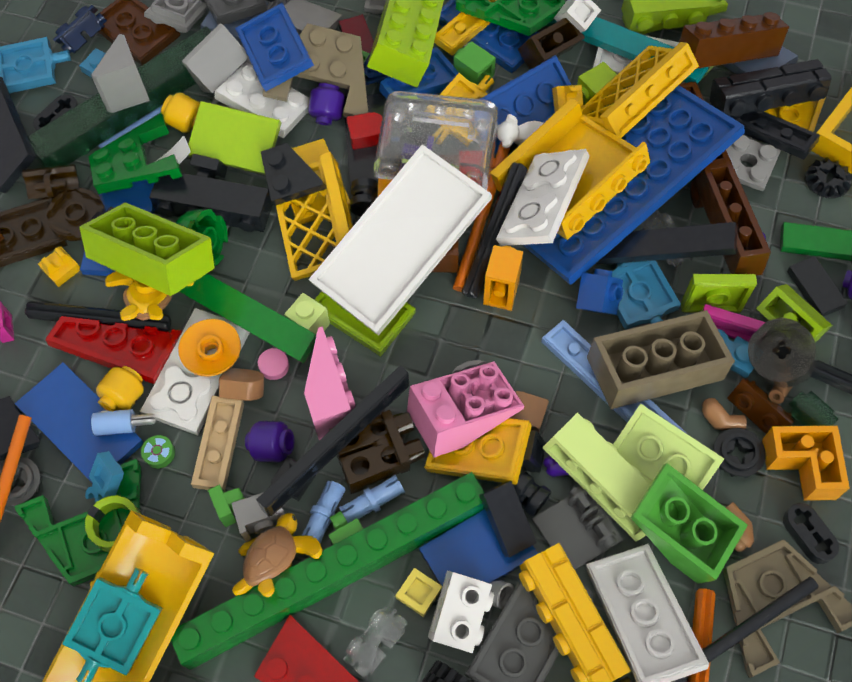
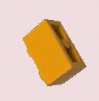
M493 246L485 275L483 305L512 311L520 281L523 251L516 250L511 246Z

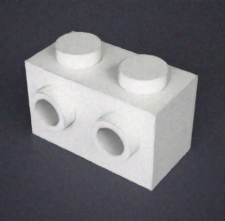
M447 570L428 638L434 642L473 653L474 646H479L483 638L484 626L481 625L484 611L489 612L493 603L494 592L490 591L492 584Z

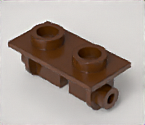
M743 378L727 397L732 404L765 434L768 433L772 426H791L795 422L790 418L792 416L791 413H787L780 405L767 400L769 396L755 384L754 380L750 382L747 378Z

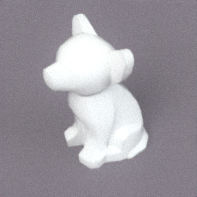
M508 114L504 122L491 126V131L497 134V138L502 142V147L509 148L513 142L520 146L543 122L530 121L518 126L517 118Z

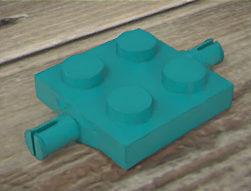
M135 568L126 586L115 585L101 577L95 581L62 643L79 652L86 660L76 678L78 682L83 680L84 682H91L99 667L112 668L124 675L130 672L163 609L146 600L138 593L146 577L149 575L147 572L143 571L141 573V569Z

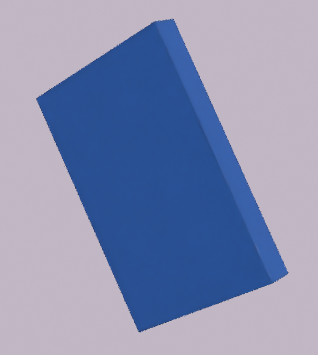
M283 2L235 28L265 92L314 66Z
M485 509L419 548L421 555L441 586H443L447 570L490 584L518 569L525 560L538 554L532 545L511 557H504Z

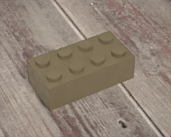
M707 310L595 337L587 355L588 362L610 409L722 381L735 361Z

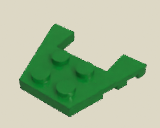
M456 0V10L531 36L555 20L554 17L565 4V0H496L493 3L489 0Z
M157 114L88 156L93 185L98 194L133 187L132 182L147 180L149 184L159 182V177L170 175L172 179L182 177L179 163L174 154L150 164L147 162L143 144L169 134L163 114Z
M136 458L120 465L124 475L116 495L127 498L140 509L141 465ZM44 495L14 506L18 515L28 525L29 530L47 551L46 553L70 585L74 587L95 578L109 552L103 551L88 538L85 531V518L88 511L54 524L48 499ZM123 508L114 509L101 519L99 524L101 540L108 542L116 540L130 513L129 510Z

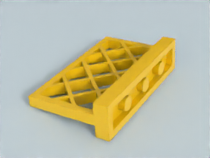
M680 42L673 49L648 46L582 106V114L622 138L699 67L689 44Z
M331 152L321 154V160L307 164L314 172L320 171V179L326 185L324 191L310 194L305 203L294 199L276 205L290 274L294 281L312 276L324 262L322 256L328 246L336 247L353 227L339 164ZM317 194L325 197L327 201L321 211L310 207ZM291 202L301 207L294 220L286 217L285 214ZM307 211L317 215L310 229L299 224ZM323 219L332 223V229L327 237L316 232ZM296 228L307 232L299 246L291 242V236ZM313 236L324 241L316 255L305 249ZM302 253L313 258L308 268L298 271L296 263Z

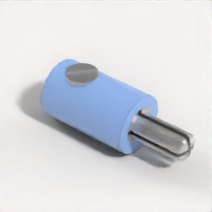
M133 409L105 410L93 413L91 418L92 431L95 436L133 433L136 426L155 424L154 414L135 415Z

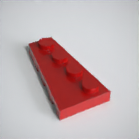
M61 316L45 340L48 346L111 369L113 367H130L144 381L155 384L182 330L172 329L171 332L158 331L157 327L145 326L144 329L128 327L125 323L115 322V325L100 324L99 320Z
M291 615L287 618L254 675L261 682H359Z

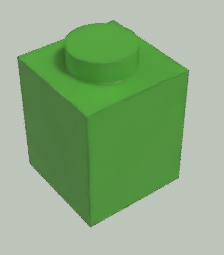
M473 41L455 53L453 58L454 67L470 82L478 85L485 75H490L488 81L495 75L496 57Z

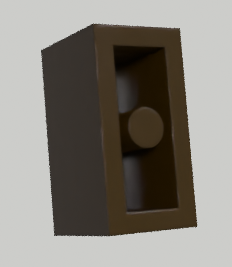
M564 18L530 37L518 48V51L531 70L555 55L559 57L571 50L585 37L567 18Z

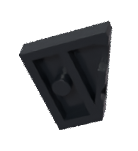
M287 143L261 151L271 202L275 206L326 189V185Z

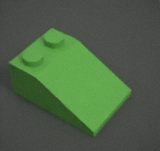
M668 463L663 465L630 517L667 560L697 584L717 580L748 524Z

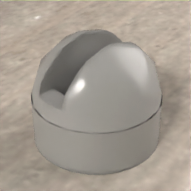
M495 580L490 583L492 584L490 591L494 592L492 606L502 610L514 590V586L503 580Z

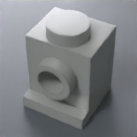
M264 492L231 503L239 532L245 542L252 540L250 535L252 533L261 534L274 528L279 517L285 514L283 506L270 517L261 510L256 499Z

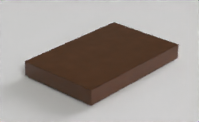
M115 0L100 12L107 22L104 23L105 27L98 33L111 43L115 41L119 34L124 35L134 60L140 65L144 66L181 36L180 32L176 31L174 27L156 24L151 19L144 17V12L149 7L141 1Z

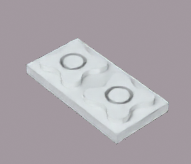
M586 149L541 153L534 156L496 237L500 246L553 243L590 156Z
M195 308L140 412L141 414H154L155 420L198 436L207 419L212 395H219V378L222 373L215 376H199L187 370L179 357L178 347L180 339L190 326L206 319H219L233 326L239 335L241 349L249 332L223 317ZM211 349L208 351L207 355H212L217 350Z
M649 544L586 564V571L636 682H672L708 669L709 662Z

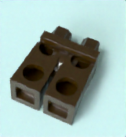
M390 410L382 412L381 415H378L337 454L351 494L363 490L364 486L379 480L410 471V464L424 458L425 451L419 438L403 443L401 435L414 431L413 421L409 412L393 416Z

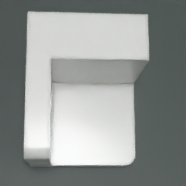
M567 0L554 19L558 22L567 18L580 32L587 30L601 9L592 0Z

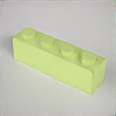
M577 412L542 448L637 542L646 535L630 517L651 485L642 477L641 472L635 466L630 465L618 453L617 448L612 443L607 442L595 430L590 421L583 418Z

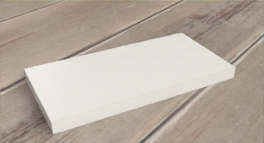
M422 144L309 278V281L379 336L492 199V194Z

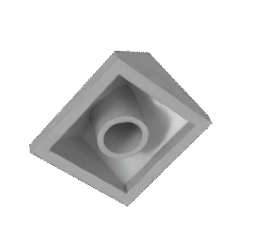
M220 23L182 62L200 90L204 93H214L249 57L241 44Z
M119 34L91 74L107 111L111 113L150 101L124 35Z

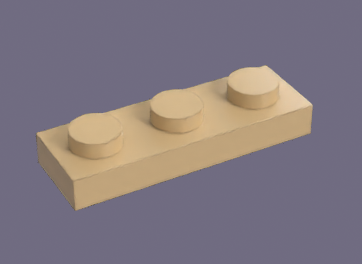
M212 395L191 485L193 488L208 490L220 484L225 492L244 408L243 400L225 399Z

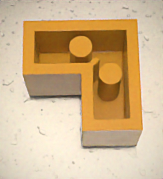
M838 425L772 426L762 439L766 453V470H799L804 501L837 500L850 489Z

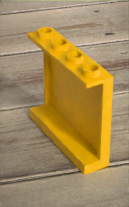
M571 98L494 168L490 174L497 190L501 192L512 163H521L528 171L534 156L537 154L586 149L590 156L557 232L568 240L575 233L579 232L585 223L596 213L602 211L617 193L622 192L638 173H642L650 163V158L645 142H642L638 147L631 145L584 116L579 102Z

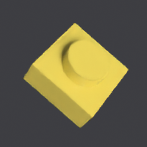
M414 568L395 597L424 617L441 592L442 586Z

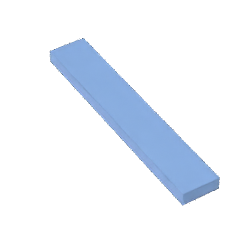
M562 320L542 337L541 342L607 403L587 359L591 345L568 323ZM650 399L613 409L628 423L638 406L643 404L684 431Z

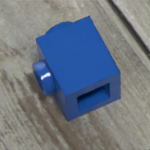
M595 269L594 274L582 273L576 308L617 315L619 302L623 296V280L612 277L613 271Z

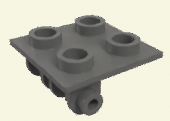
M579 486L572 489L568 493V497L532 518L550 547L560 543L574 570H577L623 541V538L600 505L586 490Z

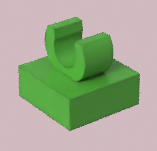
M341 511L329 517L335 529L334 532L328 535L332 545L363 529L357 518L348 523Z

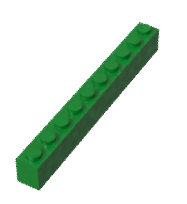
M473 472L324 549L318 559L309 557L283 571L278 576L272 578L275 591L270 597L261 595L258 591V585H256L247 593L237 595L178 626L171 642L180 664L189 670L196 668L287 619L289 615L292 616L423 546L481 512L485 508L479 494L484 493Z

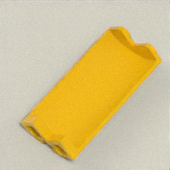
M130 511L95 581L101 577L115 585L126 586L134 569L139 568L142 570L141 573L145 571L149 575L146 577L138 593L146 600L163 609L130 672L124 675L112 668L99 667L91 682H150L214 555L212 551L190 537L182 536L172 531L171 527L135 511ZM95 581L93 582L88 594L90 593ZM61 644L42 682H78L76 678L86 660L79 652Z

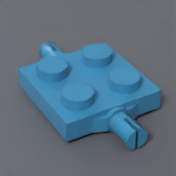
M47 37L0 46V77L3 78L9 93L56 84L54 72L56 64L71 61L69 50L52 53L51 44Z
M656 260L616 263L618 267L613 271L612 277L623 280V296L619 302L617 316L625 330L641 324L663 321L662 317L664 315L679 310L681 303Z

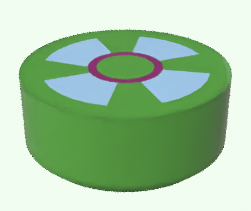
M155 435L143 443L141 456L150 467L156 469L164 468L173 461L175 448L167 437Z

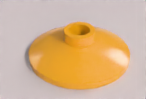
M219 319L202 320L190 326L182 335L178 347L179 357L185 368L193 374L199 376L219 375L231 368L237 361L241 351V341L237 331L229 323ZM209 350H217L214 354L207 355Z

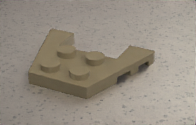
M307 23L299 36L314 66L299 73L296 77L348 89L343 112L344 117L368 113L361 37ZM293 77L266 92L263 89V96L287 102Z
M784 539L723 569L736 626L808 577H812L819 586L817 590L740 641L745 669L749 678L780 663L761 629L816 601L820 604L837 634L852 627V604L843 597L845 594L836 586L832 587L817 573L818 570Z

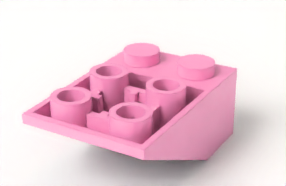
M323 326L317 330L304 391L319 440L329 432V429L335 427L356 407L352 392L348 389L342 363H339L333 337H326Z
M495 361L412 385L409 389L407 412H409L412 421L433 457L467 446L524 409L523 403Z

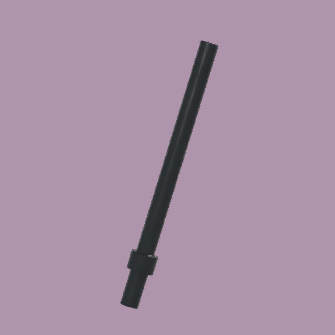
M808 577L703 648L702 651L708 662H711L819 588L817 582L812 577ZM689 676L677 679L672 682H687L686 678Z

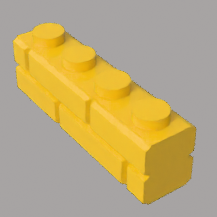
M560 543L525 560L519 566L522 571L519 573L522 585L526 591H533L539 602L536 604V610L545 624L550 622L556 633L553 637L556 648L562 656L568 655L574 666L570 671L575 682H612L631 671Z

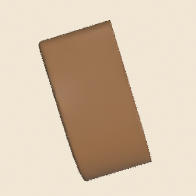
M229 368L219 378V398L252 401L264 396V374L259 371Z
M516 391L515 393L523 403L524 409L510 418L529 420L532 425L531 430H536L539 433L549 401L529 393Z

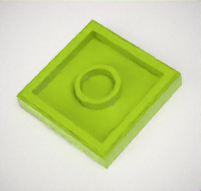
M693 274L681 301L682 312H701L705 304L730 312L740 313L757 285L756 274Z

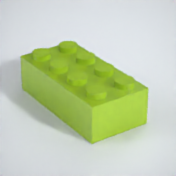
M386 0L367 67L417 88L430 63L444 0Z
M126 202L80 226L86 258L169 296L178 293L189 284L215 269L210 237Z

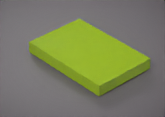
M200 101L188 144L191 150L188 156L192 157L193 154L219 159L226 166L265 175L261 151L275 147L282 123L277 119Z
M322 291L314 299L327 308L331 325L380 357L416 313V308L406 302L378 336Z

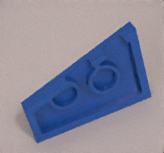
M436 46L432 50L429 66L417 88L389 76L380 82L379 91L390 105L395 107L441 93L459 72Z

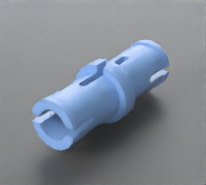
M393 475L372 489H369V487L364 489L362 495L340 506L339 509L349 523L356 518L360 519L372 511H375V513L380 511V506L404 494L405 491L396 475Z
M334 481L326 482L320 499L310 510L311 517L302 536H313L321 543L331 523L329 517L335 515L337 506L346 491L341 484Z

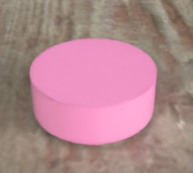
M277 348L265 350L259 356L258 368L266 379L278 380L287 374L289 361L284 352Z

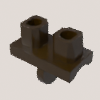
M75 164L22 171L28 200L46 197L53 198L66 190L71 192L75 191L74 188H80Z

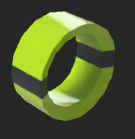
M118 495L106 496L89 509L85 518V531L88 538L103 551L110 552L115 542L101 540L99 536V524L108 512L123 508L141 514L140 510L125 497Z

